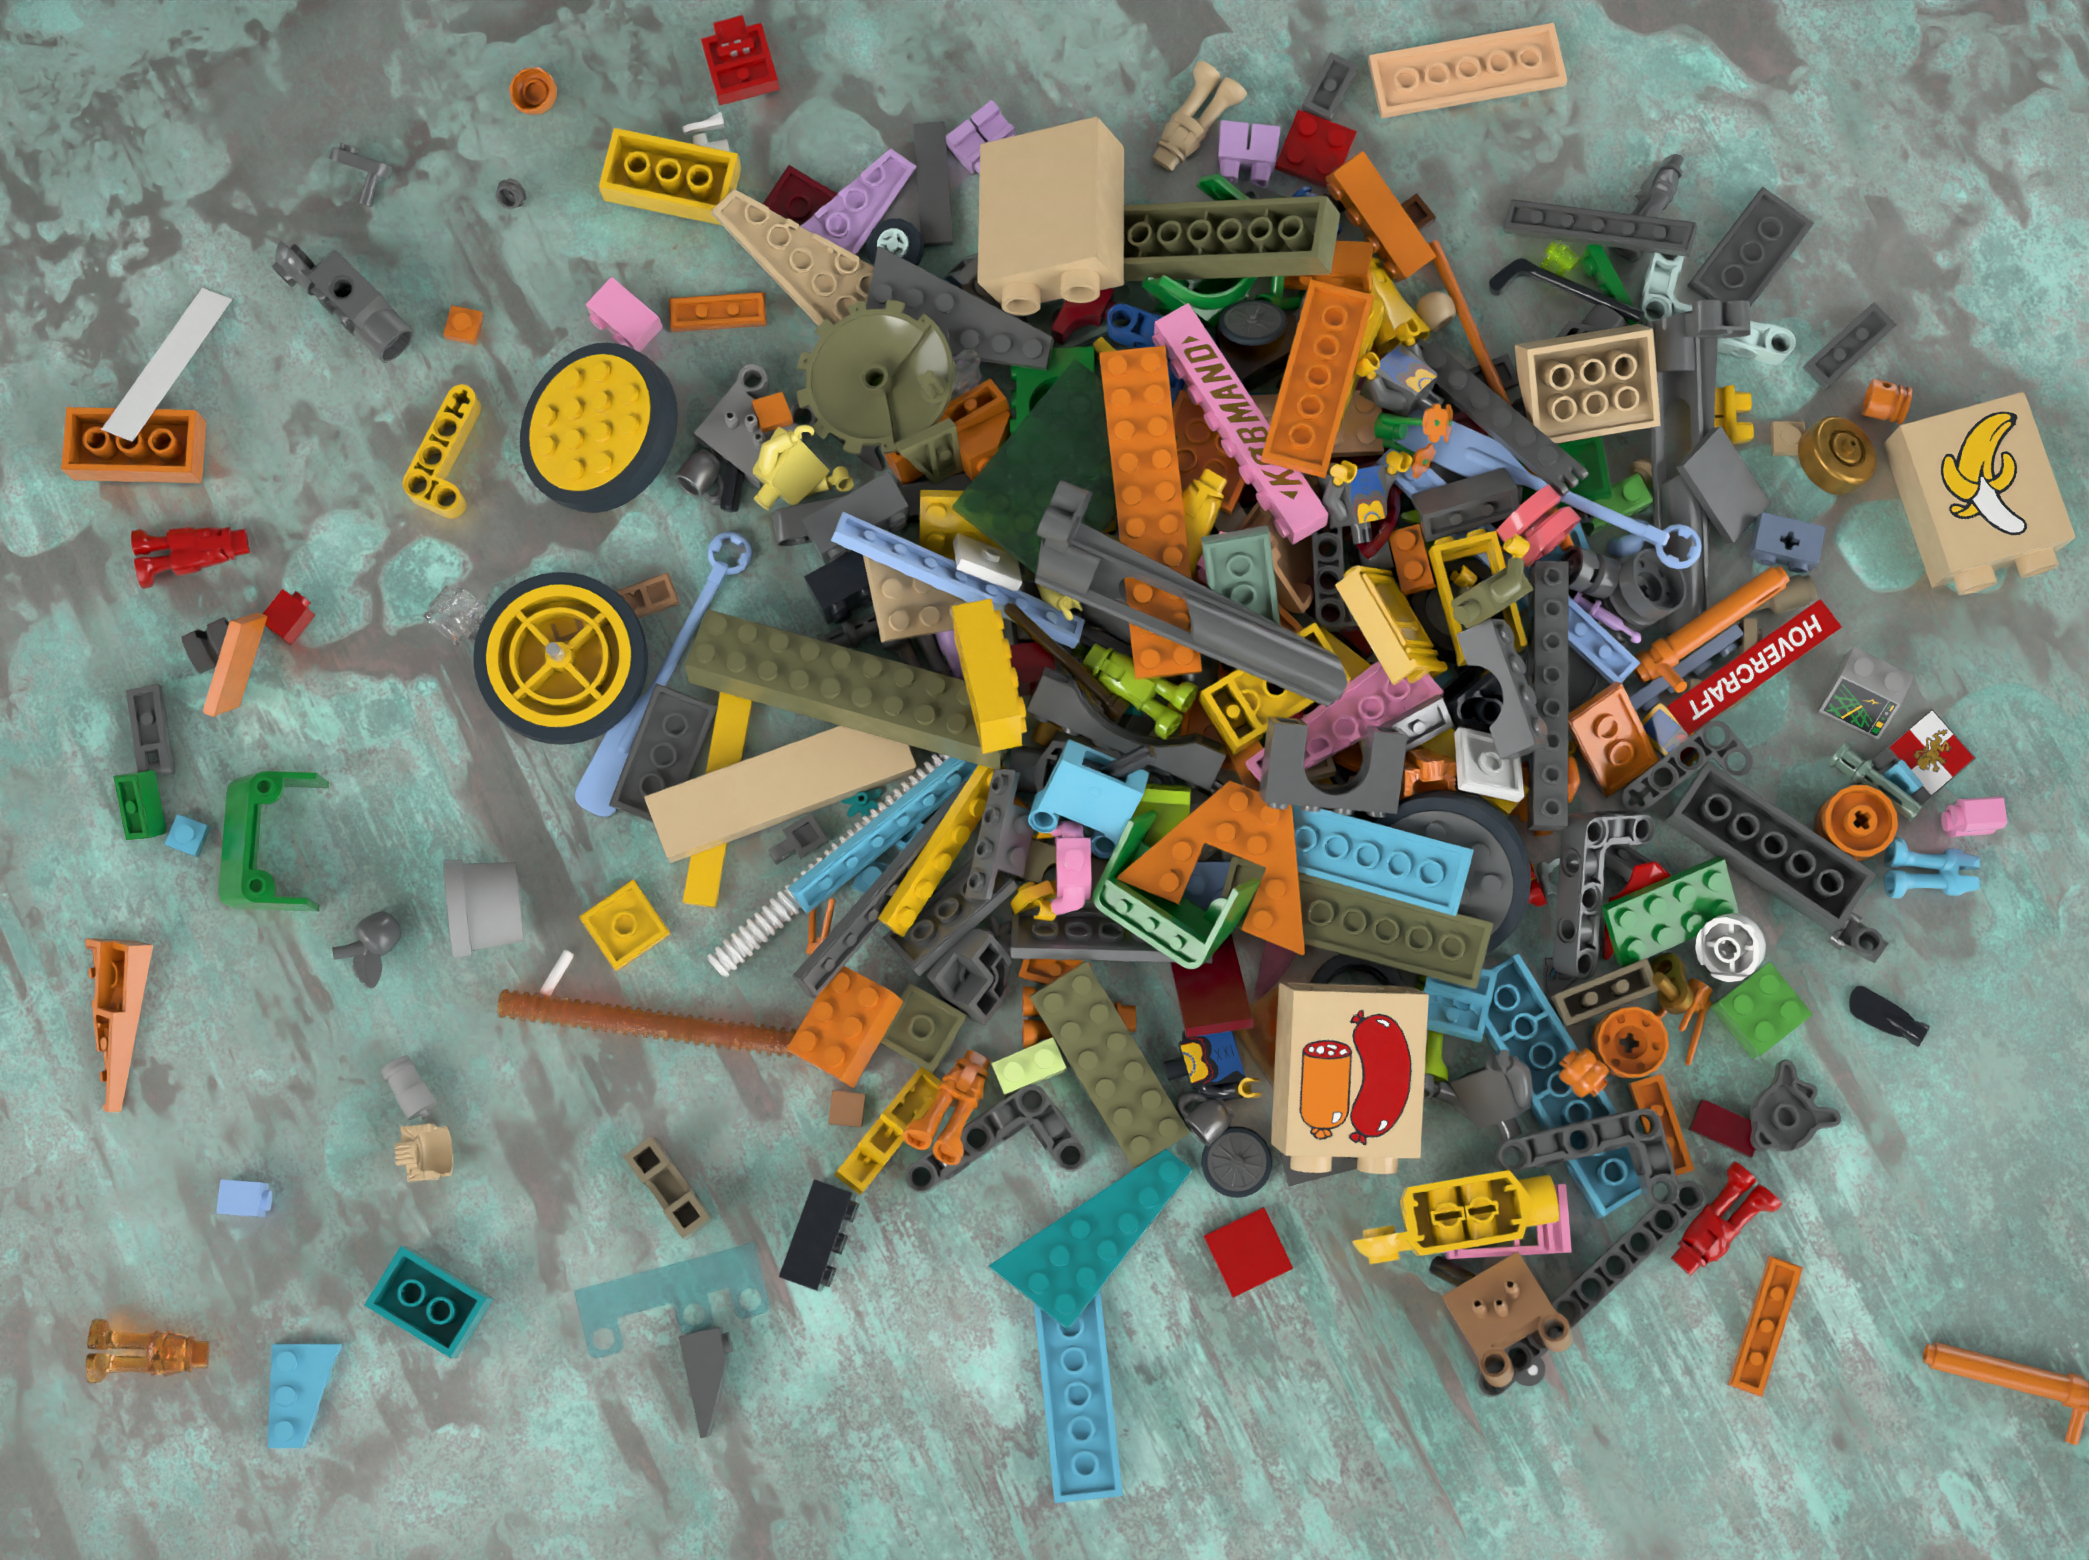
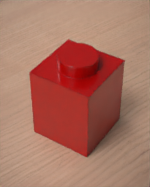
M282 589L263 612V615L267 616L265 626L292 645L315 617V614L308 608L311 602L297 591L290 595Z

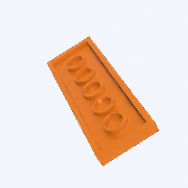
M1310 280L1261 456V462L1326 478L1375 295Z

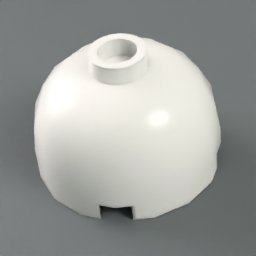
M1732 913L1719 915L1706 923L1697 934L1695 949L1698 961L1711 971L1710 975L1719 980L1733 982L1741 981L1756 971L1764 959L1766 943L1764 934L1754 921L1747 916Z

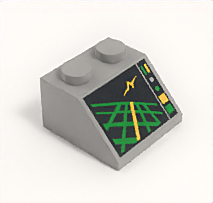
M1853 647L1843 656L1818 713L1878 741L1902 704L1914 675Z

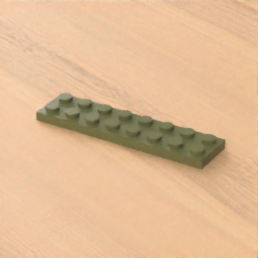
M1232 856L1221 897H1229L1233 888L1255 877L1262 880L1266 868ZM1298 873L1304 945L1477 990L1494 925L1492 922L1460 914L1456 916ZM1256 889V891H1255V893H1254V895H1253V897H1252V899H1251V901H1250V903H1249V905H1248V907H1247V909H1246V911H1245L1243 917L1241 918L1239 924H1238L1236 927L1242 928V926H1243V924H1244V921H1245V919H1246V916H1247V914H1248V911H1249V909H1250V906H1251V904H1252V902H1253V899H1254V897H1255V894H1256V892H1257V889Z

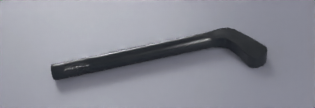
M1522 258L1507 265L1489 281L1490 291L1495 296L1501 295L1518 277L1527 276L1592 304L1607 306L1622 317L1636 323H1640L1645 314L1642 310L1541 268Z

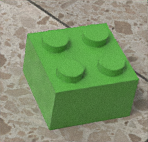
M1771 962L1760 966L1755 972L1710 1006L1752 1059L1763 1055L1813 1015Z

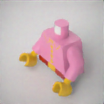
M1059 820L1054 831L1050 833L1038 832V834L1032 835L1034 839L1055 837L1057 899L1053 901L1040 899L1034 901L1033 905L1040 907L1039 914L1034 916V919L1053 921L1056 915L1078 910L1083 907L1085 900H1090L1091 896L1090 837L1084 836L1083 826L1080 823L1072 820Z

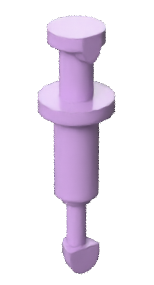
M1578 592L1573 601L1589 612L1592 618L1594 617L1615 631L1621 630L1630 635L1633 643L1641 641L1640 633L1626 627L1622 619L1602 608L1600 600L1593 604L1582 597L1583 593Z

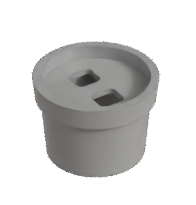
M444 859L445 893L453 959L471 956L472 951L524 942L516 862L463 863V860Z

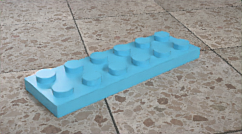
M1292 805L1298 872L1449 915H1457L1474 850L1321 809L1320 812H1309L1301 810L1299 805Z
M1101 1290L1069 1331L1034 1304L1054 1502L1063 1503L1123 1496Z

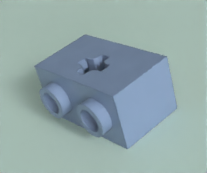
M1762 512L1754 522L1747 557L1755 558L1757 563L1766 566L1780 564L1788 566V570L1792 572H1811L1819 564L1826 527ZM1782 540L1787 541V546L1790 548L1789 550L1785 549V543H1783Z

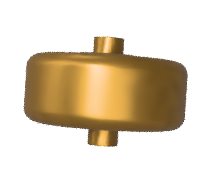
M1828 416L1822 418L1803 433L1798 443V458L1803 471L1817 487L1833 495L1853 493L1868 482L1875 472L1877 464L1876 453L1869 437L1859 426L1843 417Z

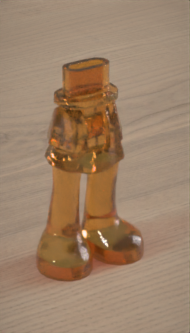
M94 1318L87 1340V1348L89 1350L140 1349L147 1350L146 1356H117L89 1353L86 1356L85 1365L87 1382L89 1384L101 1383L107 1374L138 1372L149 1373L151 1376L162 1374L166 1377L183 1371L191 1373L193 1368L207 1369L210 1342L195 1341V1337L187 1338L171 1331L166 1333L158 1330L154 1333L119 1332L112 1330L107 1320Z

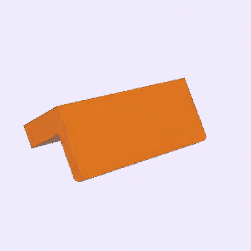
M1336 241L1331 274L1285 276L1283 289L1308 290L1310 280H1315L1363 293H1371L1373 281L1370 264L1374 249L1373 243Z

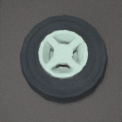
M890 218L880 222L871 231L867 240V253L873 265L875 264L878 246L893 254L897 249H901L895 255L916 266L919 265L924 255V241L921 233L912 223L901 218Z

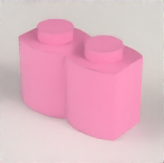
M2002 796L1957 800L1955 804L1948 805L1945 812L1942 813L1941 823L1943 830L1947 831L1948 836L1952 838L1993 834L1996 829H2003L2007 824L2004 798Z

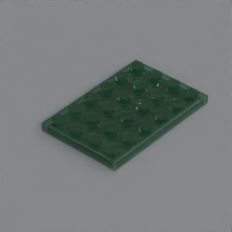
M1076 359L1073 360L952 505V510L1035 574L1042 537L1037 536V531L1047 508L1050 506L1060 480L1092 492L1091 499L1081 521L1083 524L1103 533L1117 516L1102 379Z

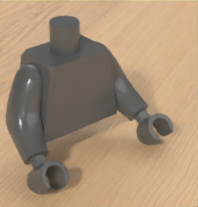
M1501 1050L1499 1055L1490 1051L1485 1067L1468 1072L1452 1082L1434 1081L1432 1075L1425 1074L1423 1100L1434 1097L1449 1103L1479 1129L1497 1124L1503 1140L1508 1141L1522 1134L1515 1117L1531 1107L1533 1098L1531 1072L1529 1067L1518 1059L1517 1055L1510 1056L1508 1050Z

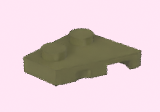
M950 418L894 443L898 452L903 457H906L915 468L923 472L934 484L963 471L957 429Z

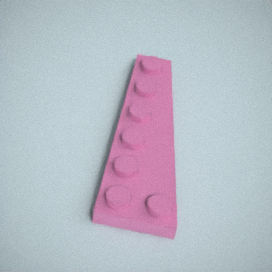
M1377 661L1347 684L1343 695L1338 701L1328 707L1321 704L1302 718L1308 725L1304 770L1366 738L1367 725L1380 726L1437 694L1442 697L1444 691L1429 674H1426L1412 684L1409 683L1406 677L1396 685L1392 684L1382 665ZM1265 747L1246 761L1247 768L1259 782L1261 781Z

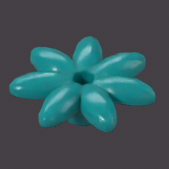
M874 789L859 792L853 797L842 800V803L851 805L847 816L853 817L860 810L861 817L865 815L868 817L869 809L873 808L876 810L878 808V803L874 799L882 794V790Z

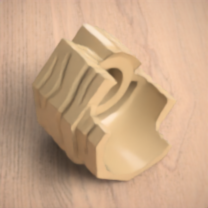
M431 1123L400 1126L401 1143H394L395 1158L397 1159L395 1163L397 1166L406 1167L407 1182L439 1180L440 1177L452 1176L454 1163L453 1146L448 1126L436 1127V1125Z

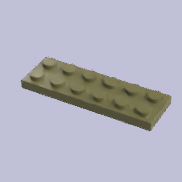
M1086 961L1029 995L1030 1000L1133 1169L1190 1134Z

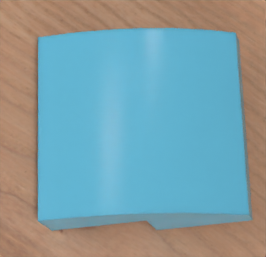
M1482 969L1477 990L1426 977L1423 992L1429 994L1427 1029L1481 1043L1498 972Z

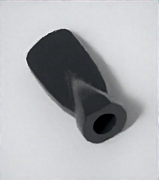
M1857 986L1850 994L1849 1010L1856 1019L1882 1032L1906 1038L1916 1047L1920 1046L1930 1028L1929 1025L1924 1022L1915 1021L1898 1005L1863 986Z

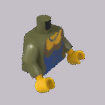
M1514 534L1513 539L1507 538L1503 549L1513 555L1512 558L1508 559L1507 567L1475 586L1473 585L1477 580V576L1465 565L1462 566L1460 574L1457 571L1451 573L1450 579L1460 587L1457 590V597L1451 601L1454 609L1453 616L1458 623L1463 624L1465 628L1469 629L1497 614L1534 590L1523 573L1525 562L1522 558L1530 548L1527 540L1518 534Z

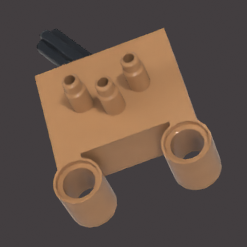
M1518 1251L1478 1275L1441 1256H1436L1432 1260L1429 1272L1456 1287L1443 1295L1442 1298L1478 1357L1480 1370L1490 1385L1502 1387L1511 1382L1514 1376V1369L1504 1349L1536 1330H1539L1543 1343L1549 1350L1562 1352L1570 1347L1573 1341V1334L1568 1320L1562 1314L1555 1311ZM1560 1326L1564 1328L1563 1334L1558 1338L1547 1336L1548 1331L1552 1327ZM1501 1361L1505 1363L1504 1369L1496 1374L1488 1372V1368L1493 1362Z

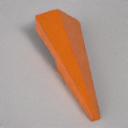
M85 938L86 948L92 949L94 967L88 969L89 978L95 979V998L91 1002L97 1052H103L105 1071L99 1072L100 1082L106 1083V1104L103 1105V1111L121 1112L153 945L130 940Z

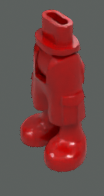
M230 526L225 528L206 527L199 529L185 527L169 529L166 536L148 535L143 529L131 531V546L134 555L137 557L134 558V566L142 589L151 588L155 584V576L166 570L172 569L176 576L201 571L202 568L229 561V558L236 560L238 555L250 554L246 529L231 530ZM171 550L170 555L145 557L149 556L152 552Z

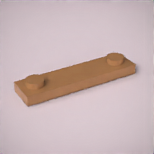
M669 572L616 591L632 607L638 619L680 605ZM574 619L578 631L563 637L559 636L555 623L550 624L556 642H564L574 638L584 628L582 621Z

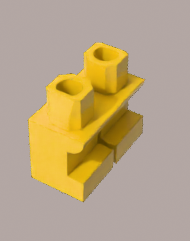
M1729 385L1723 388H1716L1714 427L1721 426L1733 446H1735V444L1750 442L1754 437L1752 422H1737L1736 413H1749L1751 411L1752 397L1751 393L1735 391V385Z

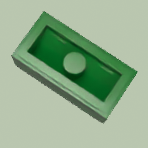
M145 770L113 776L126 840L146 839L165 834L167 830L155 771Z

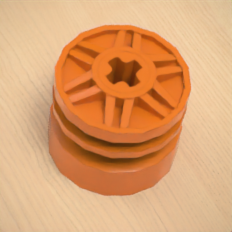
M1639 1007L1621 1008L1604 1015L1595 1025L1591 1036V1049L1596 1060L1607 1066L1608 1074L1619 1078L1644 1077L1656 1071L1665 1061L1669 1049L1668 1032L1662 1021L1651 1011ZM1628 1034L1630 1041L1635 1042V1047L1629 1048L1628 1052H1625V1046L1620 1045L1619 1041L1626 1038Z

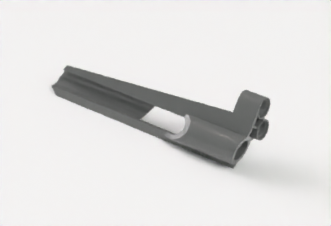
M1721 300L1692 302L1691 311L1646 323V326L1652 328L1654 333L1661 426L1650 427L1654 527L1663 530L1670 525L1681 524L1689 526L1700 537L1702 546L1700 557L1688 568L1681 569L1687 585L1686 599L1682 607L1658 620V629L1668 636L1707 610L1710 519L1680 473L1667 479L1664 412L1667 406L1675 399H1683L1689 404L1692 449L1714 427L1717 341L1721 338L1751 335L1749 301L1745 300L1726 302ZM1678 531L1669 533L1670 537L1666 546L1663 547V552L1679 558V562L1689 560L1687 554L1690 547L1694 546L1692 538L1686 539L1683 536H1679Z
M1060 480L1050 506L1047 508L1037 531V536L1042 537L1036 568V584L1326 707L1341 698L1348 682L1342 663L1333 652L1083 524L1081 521L1091 499L1092 492ZM1123 578H1135L1184 599L1190 616L1191 633L1131 608L1120 594V581Z

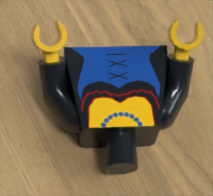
M1184 1030L1182 1032V1041L1178 1043L1181 1057L1163 1062L1168 1081L1187 1076L1191 1089H1197L1201 1096L1230 1101L1244 1097L1258 1098L1262 1095V1093L1251 1092V1084L1254 1081H1260V1079L1246 1078L1232 1031L1186 1038Z

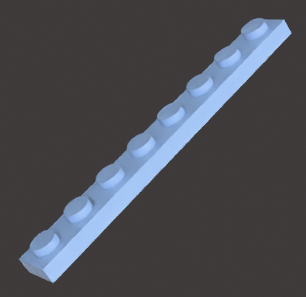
M842 512L831 541L840 544L846 549H851L867 556L878 563L894 568L907 576L930 584L936 589L957 596L968 603L991 598L994 610L1000 609L1002 617L1010 621L1013 620L1004 612V606L1012 602L1054 641L1073 649L1078 644L1085 619L1072 614L1073 619L1068 621L1062 611L1055 609L1047 602L1020 590L1014 592L957 569L955 561Z

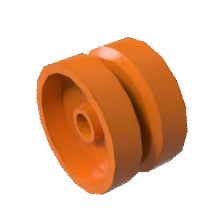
M1852 785L1838 791L1818 808L1814 819V832L1858 862L1882 852L1893 841L1898 829L1897 812L1892 801L1882 791L1868 785Z

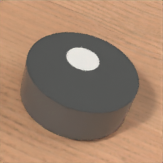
M1522 1352L1512 1359L1513 1367L1519 1368L1523 1365L1525 1357ZM1542 1358L1535 1362L1516 1382L1524 1386L1538 1384L1545 1375V1364Z

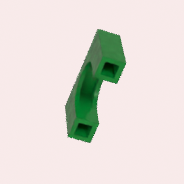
M1094 347L1053 348L1048 371L1011 365V380L1016 382V390H1011L1010 399L1011 409L1016 410V418L1010 419L1011 438H1016V447H1010V465L1017 468L1018 479L1091 476L1096 469L1094 432H1050L1040 427L1032 417L1038 404L1053 392L1096 391Z

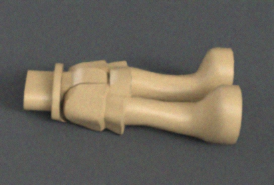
M1200 60L1194 66L1192 74L1195 86L1184 104L1176 113L1171 115L1170 122L1165 124L1161 140L1156 144L1158 149L1151 158L1156 164L1169 172H1172L1178 163L1183 164L1185 157H1188L1201 147L1200 142L1207 138L1206 134L1213 123L1229 106L1239 104L1247 95L1246 90L1235 80L1226 77L1221 82L1219 72L1205 61ZM1219 85L1213 100L1196 121L1193 118L1194 114Z

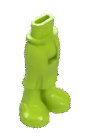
M1097 643L1093 645L1082 664L1093 672L1092 676L1098 679L1106 689L1123 697L1133 704L1138 711L1142 710L1153 718L1156 722L1155 733L1164 740L1168 739L1183 720V715L1153 699L1156 693L1164 697L1180 711L1187 712L1198 692V686L1188 681L1181 685H1176L1162 677L1135 680L1132 657L1115 651L1111 647L1105 649Z

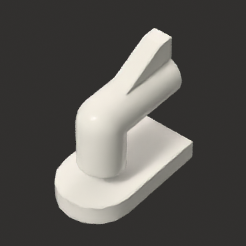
M720 112L704 121L683 126L684 134H696L725 128L722 113ZM706 133L692 137L693 144L730 152L727 139L708 143Z

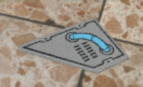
M1553 957L1543 958L1544 995L1547 1000L1555 994L1570 989L1580 980L1578 977L1558 973L1553 966Z

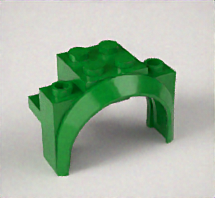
M1219 173L1201 177L1196 185L1197 188L1214 201L1249 199ZM1165 275L1158 279L1146 276L1141 286L1160 300L1155 310L1163 316L1189 303L1205 328H1213L1217 326L1219 316L1225 308L1236 302L1248 299L1250 295L1249 289L1257 277L1172 280Z

